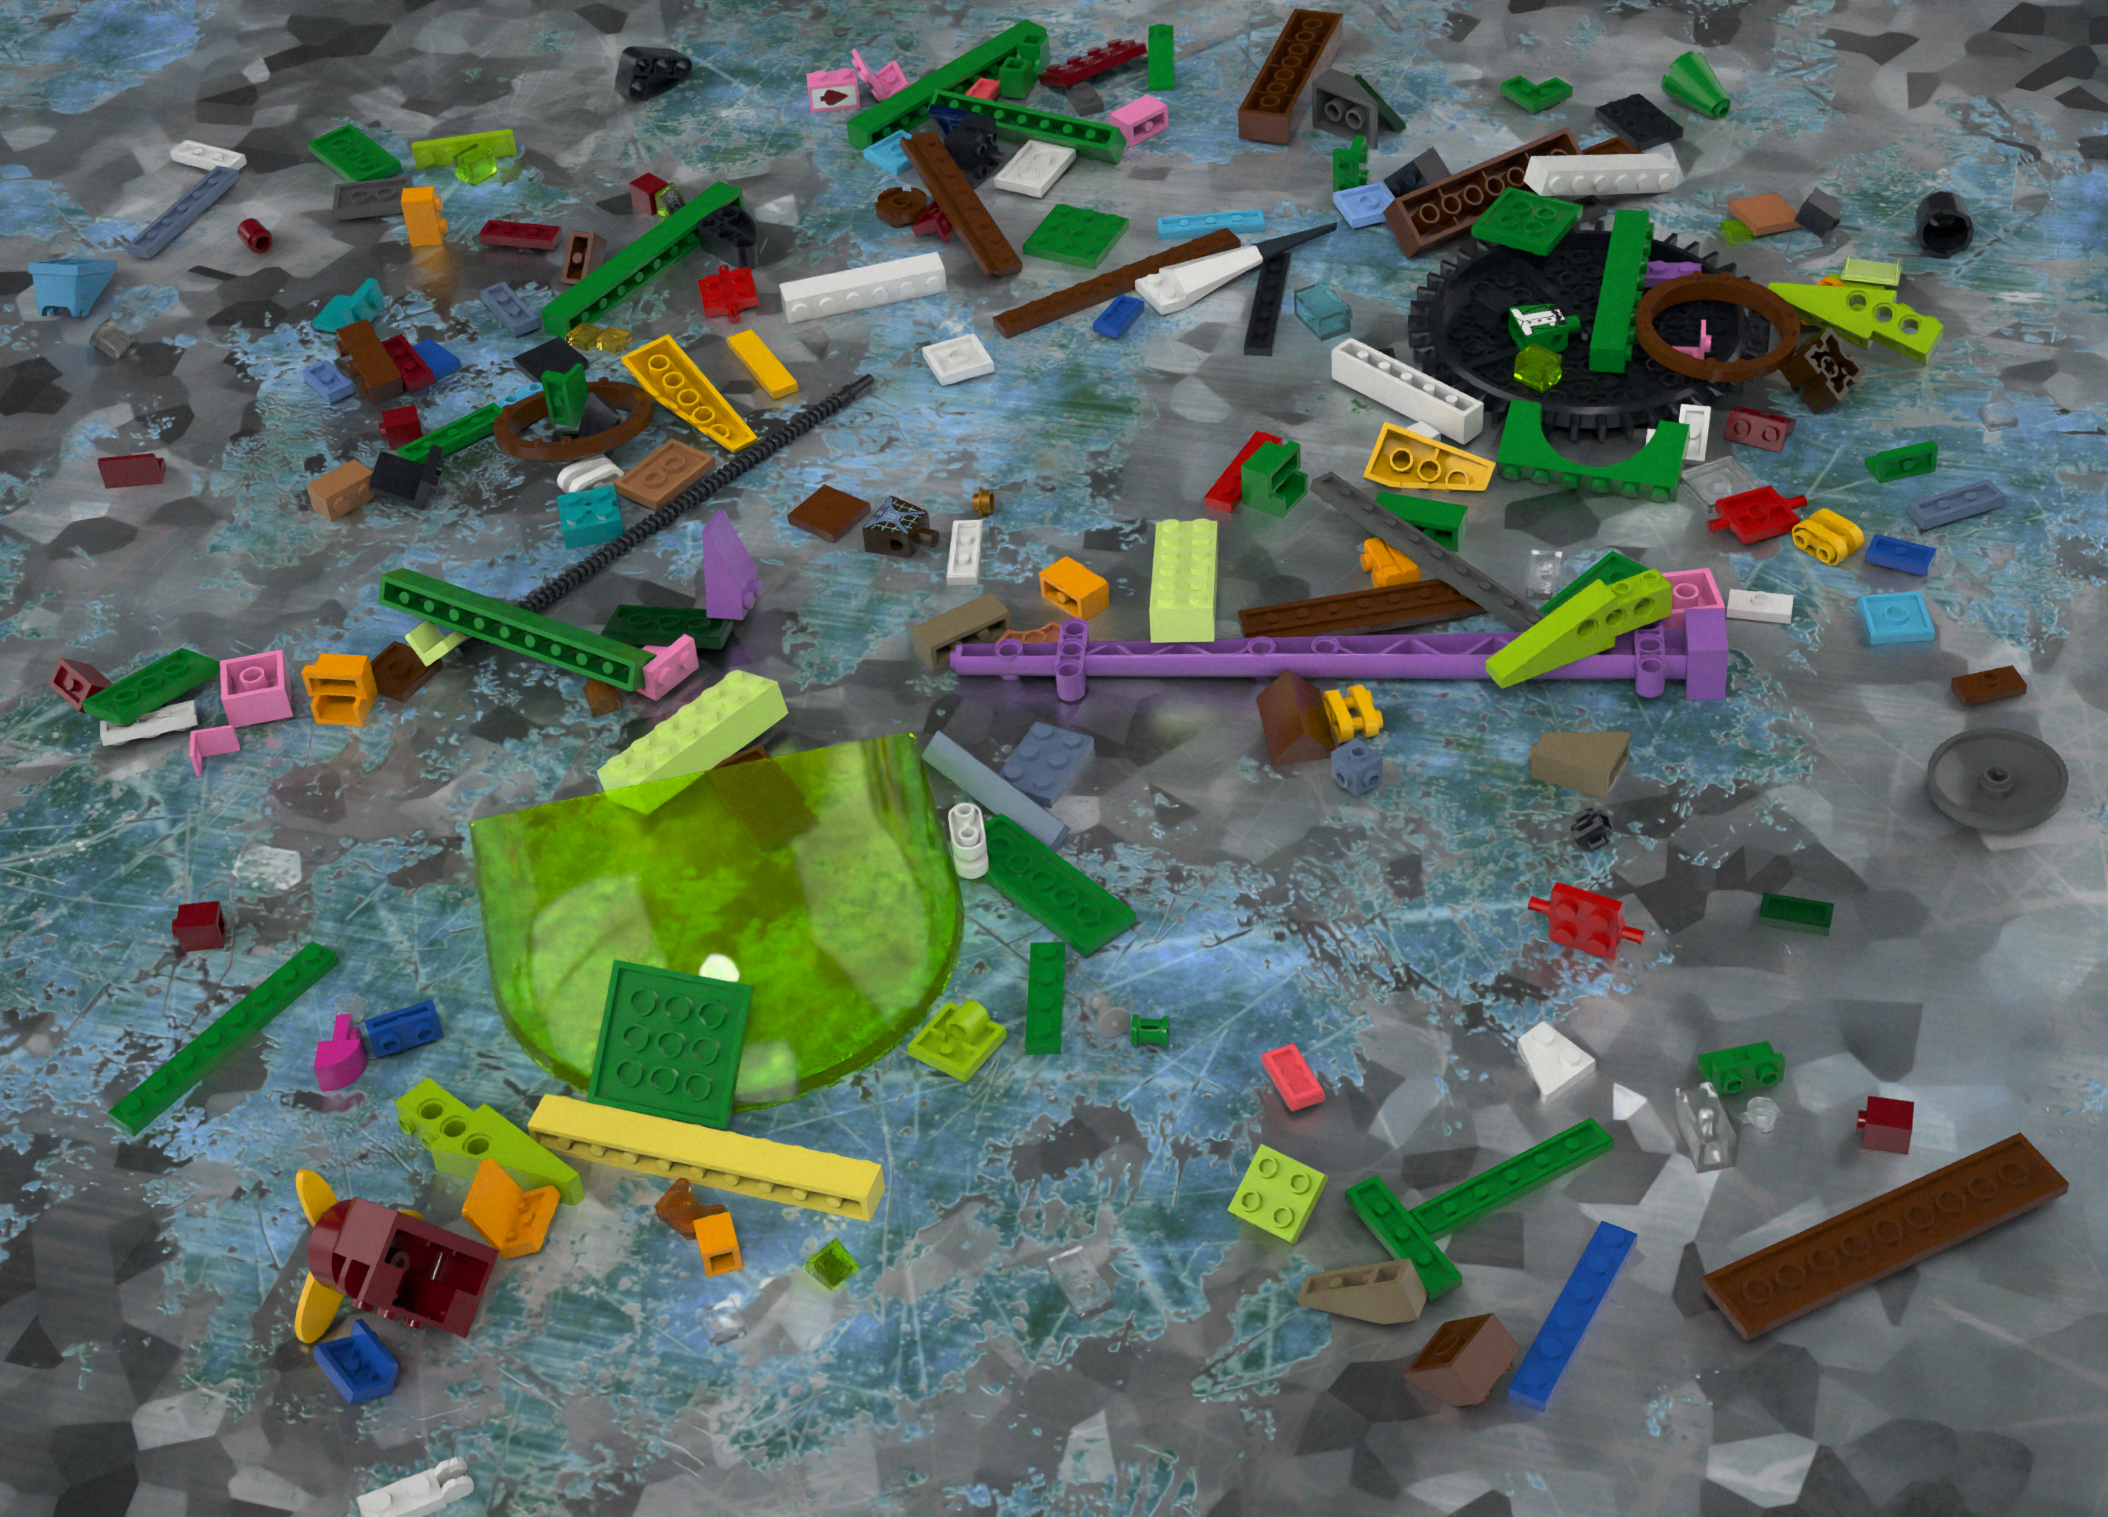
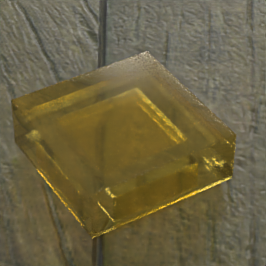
M585 322L580 323L565 335L568 344L588 351L605 338L603 329Z
M607 326L594 341L595 347L598 350L620 354L633 340L632 331Z

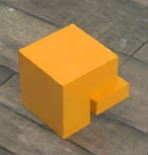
M321 653L315 665H305L301 674L308 696L314 697L310 706L315 723L364 726L379 694L369 657Z

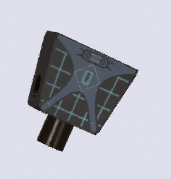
M889 496L862 528L865 552L911 558L922 545L935 548L939 541V532L930 529L928 512L894 496Z

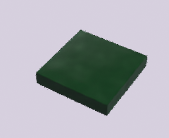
M1356 74L1353 78L1378 102V111L1401 133L1406 128V124L1361 75Z

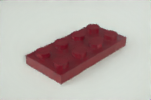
M1121 39L1111 40L1107 42V47L1102 49L1101 47L1092 48L1087 51L1088 55L1083 57L1080 55L1073 56L1066 60V64H1055L1047 67L1046 72L1038 75L1040 84L1069 86L1148 53L1145 43L1135 42L1134 39L1124 42Z

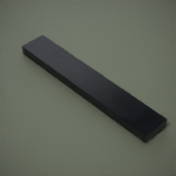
M1281 253L1261 264L1244 343V355L1272 356L1291 265V253Z

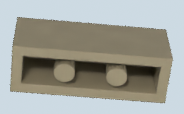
M990 592L912 627L914 652L932 671H935L950 664V652L956 651L957 644L996 643L1008 629L1012 630L1010 611Z

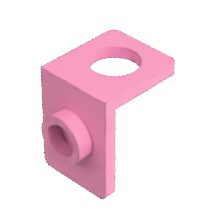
M1701 320L1699 347H1672L1684 354L1704 360V353H1710L1711 335H1706V320Z
M233 725L195 730L190 733L189 756L196 777H202L203 757L240 751V743Z

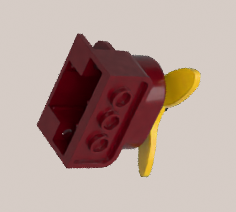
M304 1168L297 1171L296 1189L304 1213L313 1227L307 1246V1262L310 1271L299 1300L295 1319V1331L300 1341L310 1344L323 1336L337 1314L345 1295L352 1297L349 1304L351 1306L368 1312H372L373 1307L377 1306L376 1315L395 1322L402 1315L404 1317L401 1323L423 1331L425 1325L428 1324L464 1338L467 1337L500 1252L499 1250L424 1222L423 1215L413 1210H393L354 1196L353 1199L338 1202L332 1189L320 1175Z

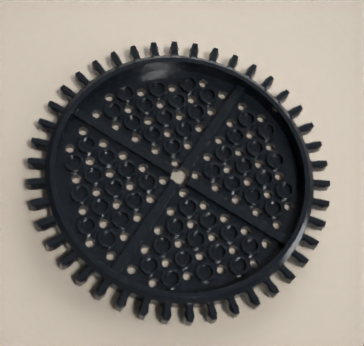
M1597 220L1594 230H1580V225L1577 221L1547 256L1535 255L1529 251L1509 248L1498 243L1497 246L1491 247L1482 239L1476 241V256L1460 248L1457 250V265L1442 260L1440 262V275L1429 272L1427 274V287L1418 286L1417 301L1411 300L1410 315H1408L1409 348H1413L1414 363L1422 362V373L1428 376L1434 375V379L1483 402V409L1486 407L1492 408V424L1498 425L1508 415L1511 399L1541 403L1542 431L1546 438L1550 437L1554 431V426L1568 427L1570 439L1577 441L1581 433V428H1596L1598 440L1605 441L1608 428L1621 427L1626 439H1633L1634 425L1646 423L1649 429H1657L1659 420L1669 418L1672 422L1679 423L1681 404L1708 406L1707 400L1723 409L1727 406L1728 392L1741 396L1744 388V381H1709L1671 370L1652 358L1643 349L1637 337L1635 344H1633L1632 361L1626 362L1624 373L1589 371L1591 338L1612 231H1605L1603 220ZM1672 233L1664 242L1653 237L1648 262H1692L1694 264H1701V272L1703 274L1729 272L1731 276L1736 277L1737 265L1734 262L1719 267V252L1714 251L1702 258L1699 257L1700 242L1694 241L1682 249L1677 247L1678 234ZM1748 275L1739 277L1751 281ZM1645 287L1644 291H1642V298L1653 287ZM1492 288H1497L1516 300L1518 306L1554 304L1558 307L1563 317L1572 315L1579 317L1580 331H1584L1587 334V340L1582 339L1580 331L1568 334V345L1565 350L1526 361L1508 330L1495 336L1472 321L1473 299L1475 296ZM1719 300L1686 301L1664 309L1652 320L1656 333L1671 347H1699L1701 320H1706V335H1711L1710 353H1704V360L1711 357L1716 359V362H1736V359L1739 358L1747 361L1765 355V352L1768 353L1771 322L1761 314L1735 303ZM1756 379L1747 380V381L1753 383Z

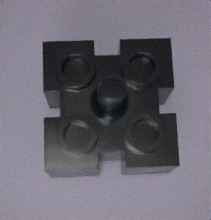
M967 113L958 123L959 129L953 128L943 138L945 148L971 187L975 190L986 180L988 174L998 167L1000 163H1004L1006 155L999 152L998 146L995 145L999 137V132L996 129V119Z

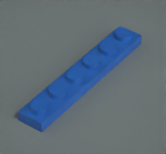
M1601 1221L1510 1383L1507 1398L1539 1411H1546L1637 1244V1233Z

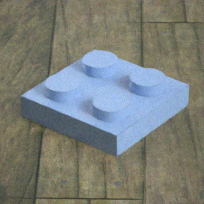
M1383 181L1333 192L1334 204L1352 229L1364 228L1367 225L1380 222H1388L1383 211L1396 199Z

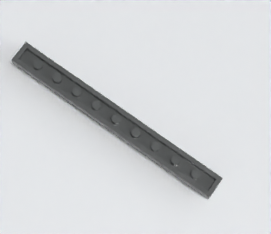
M1332 471L1312 480L1309 490L1318 495L1322 501L1331 504L1343 512L1346 517L1358 522L1368 532L1377 535L1392 548L1411 558L1414 563L1426 568L1439 580L1445 581L1457 589L1461 595L1470 598L1482 606L1486 612L1495 615L1507 623L1510 628L1519 632H1526L1546 617L1545 614Z

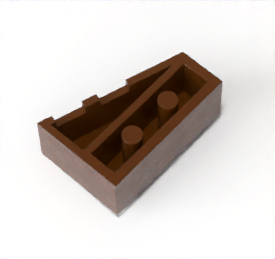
M367 318L336 330L337 342H334V346L340 357L341 366L359 387L363 397H367L371 404L375 406L404 394L402 376Z

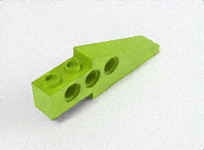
M1770 282L1767 287L1794 308L1799 319L1823 330L1831 326L1838 337L1866 350H1869L1873 341L1926 365L1943 338L1944 325L1933 316L1926 315L1924 317L1916 313L1907 304H1896L1897 291L1779 282ZM1858 303L1865 306L1861 310L1851 308L1852 305ZM1883 315L1891 318L1887 322L1877 320L1878 317ZM1911 327L1917 331L1914 334H1905L1903 330Z
M1656 568L1608 586L1600 579H1597L1485 661V671L1501 689L1615 647V636L1671 616L1673 585Z
M429 1077L395 1101L399 1115L397 1118L398 1125L407 1135L413 1134L420 1139L422 1145L431 1153L436 1170L474 1180L482 1160L493 1158L524 1192L553 1185L561 1193L558 1201L560 1203L575 1206L585 1198L578 1172L486 1103L473 1111Z

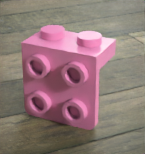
M855 48L851 50L854 59L851 60L853 65L858 70V74L863 82L871 87L872 93L879 102L910 86L896 60L874 74Z
M684 634L669 647L646 645L642 648V650L657 654V657L642 668L646 687L636 691L658 701L695 671L699 664L694 638Z

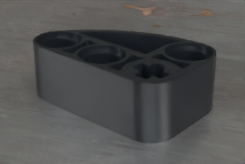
M630 46L624 49L620 56L615 86L620 92L633 100L654 98L682 82L690 74L692 62L674 49Z
M727 205L698 221L697 227L702 250L735 268L743 269L750 267L752 270L759 265L760 251L756 226L750 215L735 205Z

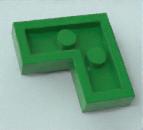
M1519 75L1501 83L1500 93L1527 111L1535 113L1572 97L1573 87L1557 77L1535 85Z

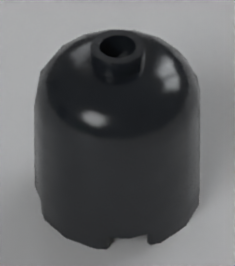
M1951 191L1931 193L1921 201L1917 208L1915 224L1916 237L1924 253L1933 258L1948 259L1950 255L1957 254L1961 250L1964 252L1972 242L1974 234L1966 202L1960 195Z

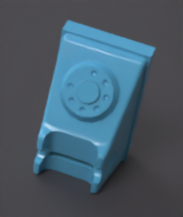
M63 258L28 263V274H32L39 314L47 316V311L49 310V314L54 315L57 314L60 308L67 307L70 309L73 318L80 317V312L83 317L88 316L92 305L113 277V272L117 271L116 260Z

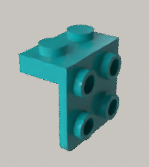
M368 278L352 297L336 295L312 321L313 328L326 332H336L339 328L366 318L370 323L384 307L383 294L380 291L378 279Z

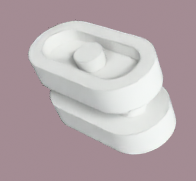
M604 454L582 459L565 467L560 472L557 483L565 493L581 492L597 487L613 486V483L622 477L624 472Z
M961 803L954 806L948 813L955 870L963 878L974 879L983 876L989 868L982 812L974 804Z

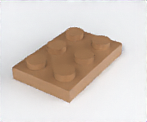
M670 439L616 480L613 485L615 486L616 493L655 511L660 510L662 506L667 505L669 501H672L716 467L715 458L675 439Z

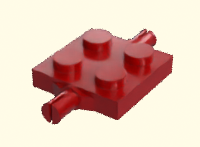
M723 264L724 270L721 265L718 266L719 275L707 276L704 279L698 280L706 317L728 315L729 322L735 324L734 317L737 323L740 321V311L759 305L750 267L737 268L729 272L728 265Z
M1771 485L1716 500L1715 511L1720 515V518L1708 520V529L1711 533L1730 529L1744 545L1791 532L1792 528L1800 523V519L1793 510L1806 507L1807 499L1804 494L1789 499L1779 495Z
M1556 882L1551 891V902L1532 895L1528 903V910L1547 915L1550 922V941L1610 960H1616L1620 952L1622 939L1642 945L1646 936L1645 930L1626 925L1623 917L1624 902L1560 882Z

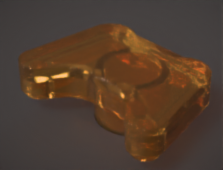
M679 1178L655 1206L658 1219L687 1240L697 1239L693 1220L726 1212V1208L721 1204L703 1206L696 1202L695 1196L691 1194L689 1180L686 1178Z

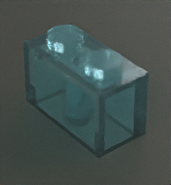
M1323 281L1294 291V315L1321 342L1351 332V319L1353 318L1351 307L1339 298L1337 293L1331 290Z

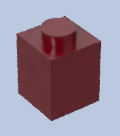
M648 172L629 183L633 206L651 216L668 208L661 197L663 193L669 190L668 182Z
M416 405L382 411L384 423L379 424L382 440L388 439L390 450L398 449L423 437Z
M220 901L179 905L177 919L172 920V933L174 939H179L183 952L224 948L227 922Z
M1868 1096L1866 1111L1858 1110L1856 1132L1863 1133L1862 1148L1908 1155L1913 1126L1914 1102Z

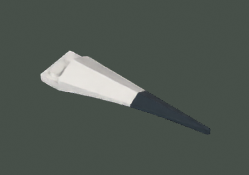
M1337 222L1159 268L1158 274H1150L1135 280V290L1161 315L1186 309L1221 285L1262 262L1305 242L1335 231L1337 229Z

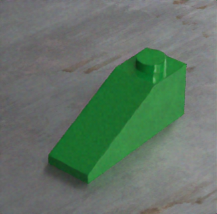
M1157 24L1149 26V91L1174 90V25Z

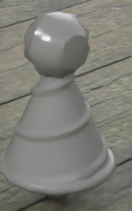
M1095 994L1091 999L1090 1005L1098 1013L1097 1027L1099 1033L1106 1038L1120 1036L1129 1026V1013L1121 1007L1110 1006L1109 1000L1104 994Z

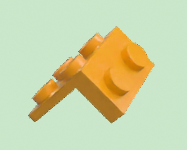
M493 1158L482 1160L462 1207V1216L492 1248L500 1251L499 1255L503 1260L539 1252L561 1193L553 1185L524 1192Z

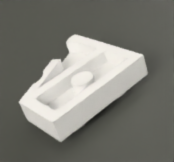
M1544 1021L1518 1038L1517 1049L1522 1060L1528 1065V1073L1532 1082H1536L1540 1090V1099L1544 1105H1548L1595 1070L1596 1060Z

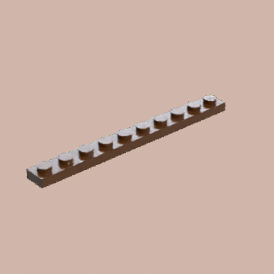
M1227 228L1218 229L1206 236L1195 238L1190 242L1177 247H1171L1164 252L1148 256L1138 262L1124 265L1122 268L1101 274L1086 282L1077 283L1075 286L1065 290L1054 292L1039 300L1030 301L1026 305L1007 310L1002 314L992 317L993 326L1006 339L1012 338L1118 297L1120 294L1123 295L1135 290V280L1150 274H1158L1159 268L1241 247V240Z

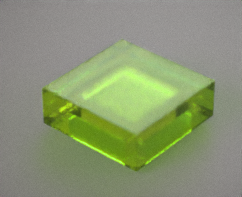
M1740 219L1720 222V231L1728 245L1755 241L1754 232Z

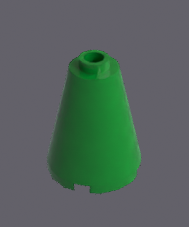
M1687 52L1678 57L1669 66L1672 70L1668 77L1664 74L1661 83L1662 90L1667 96L1712 120L1721 119L1728 114L1731 101L1701 53Z

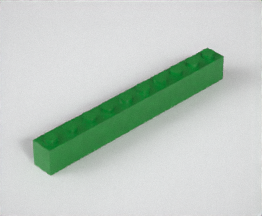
M1025 19L847 121L849 144L863 151L899 130L909 132L931 119V116L927 110L936 89L965 95L980 78L995 81L1000 79L999 68L1007 57L1017 58V43L1025 32L1047 34L1046 28Z
M719 181L542 308L541 313L545 332L556 337L560 336L568 342L577 337L700 246L698 221L727 205H735L745 211L742 190Z
M405 568L381 575L378 604L631 692L646 687L642 668L657 657V654Z

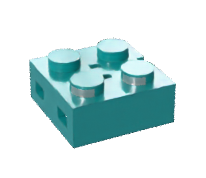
M614 485L597 487L581 492H569L556 496L566 549L609 542L612 539L616 540L618 535L623 536V527Z

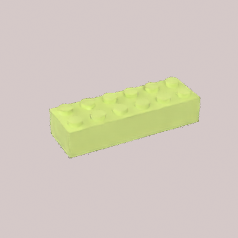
M1200 518L1194 521L1167 519L1163 522H1156L1149 607L1151 643L1214 642L1218 570L1217 521Z
M741 670L731 671L726 674L722 681L704 690L701 696L693 702L682 706L675 715L657 724L654 730L643 738L635 740L628 749L610 758L607 764L597 770L609 803L647 817L657 812L704 777L709 770L722 760L731 757L789 714L778 682Z

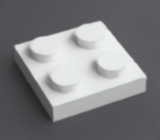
M975 333L922 347L923 357L941 386L955 384L958 381L994 372V362Z

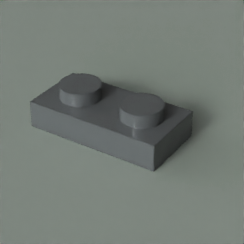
M1088 79L1064 87V94L1080 117L1104 112V103Z

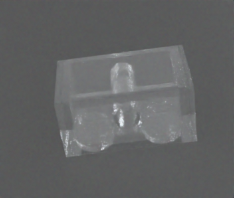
M1707 1082L1676 1088L1672 1118L1697 1174L1733 1167L1737 1136L1712 1083Z

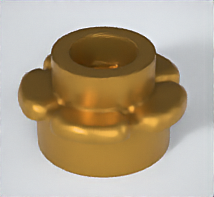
M983 487L979 488L978 493L973 494L972 500L974 511H979L981 517H984V514H992L995 510L993 490H985Z

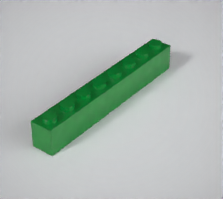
M939 89L935 90L927 110L937 126L959 129L958 123L967 113L995 118L996 129L999 132L998 139L1026 144L1031 139L1076 149L1077 156L1119 164L1127 143L1119 127Z
M1616 209L1591 338L1589 371L1624 373L1626 362L1632 361L1633 344H1635L1636 312L1642 299V291L1645 288L1646 275L1643 273L1648 271V256L1651 254V243L1654 237L1655 224L1649 222L1650 211Z

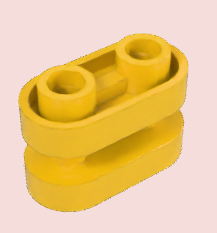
M1827 508L1819 509L1810 515L1809 519H1804L1792 528V540L1795 546L1830 566L1837 565L1846 559L1848 555L1861 549L1865 542L1864 535L1856 524Z
M1362 684L1349 686L1347 697L1343 698L1338 689L1323 692V706L1338 743L1353 740L1355 730H1360L1363 738L1378 736L1379 729L1383 728V718L1380 710H1375L1373 706V697L1369 689L1365 690ZM1349 709L1352 713L1353 718H1351L1350 713L1348 711Z

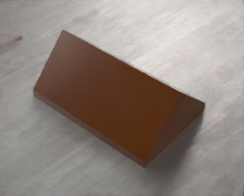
M1287 669L1256 697L1272 764L1276 766L1331 758V752L1336 749L1323 706L1320 690Z

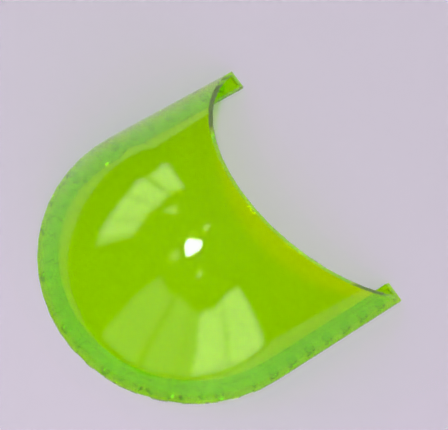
M914 732L838 744L695 772L469 822L490 981L497 1009L510 1035L515 1037L521 1045L522 1051L537 1066L553 1078L559 1077L567 1081L572 1089L586 1096L588 1095L614 959L755 986L731 1114L767 1109L807 1097L806 1092L826 1084L829 1089L841 1083V1077L856 1069L862 1072L885 1057L903 1042L902 1037L913 1026L917 1028L931 1012L933 1002L939 995L942 996L959 960V950L964 937V904L959 880Z

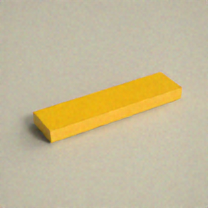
M752 329L727 337L729 348L773 400L799 391L796 380Z

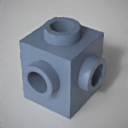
M1355 738L1331 752V777L1341 787L1348 789L1356 797L1382 783V757L1359 739Z

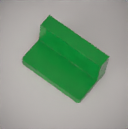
M576 363L567 374L546 370L541 375L549 418L552 423L575 428L582 419L589 392L583 364Z
M1932 440L1878 452L1876 456L1865 458V466L1879 484L1934 472L1939 447Z

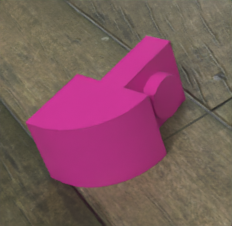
M350 1014L336 1015L332 1041L318 1042L314 1070L322 1092L338 1090L352 1084L366 1069L368 1062L361 1043V1032L359 1028L354 1027Z

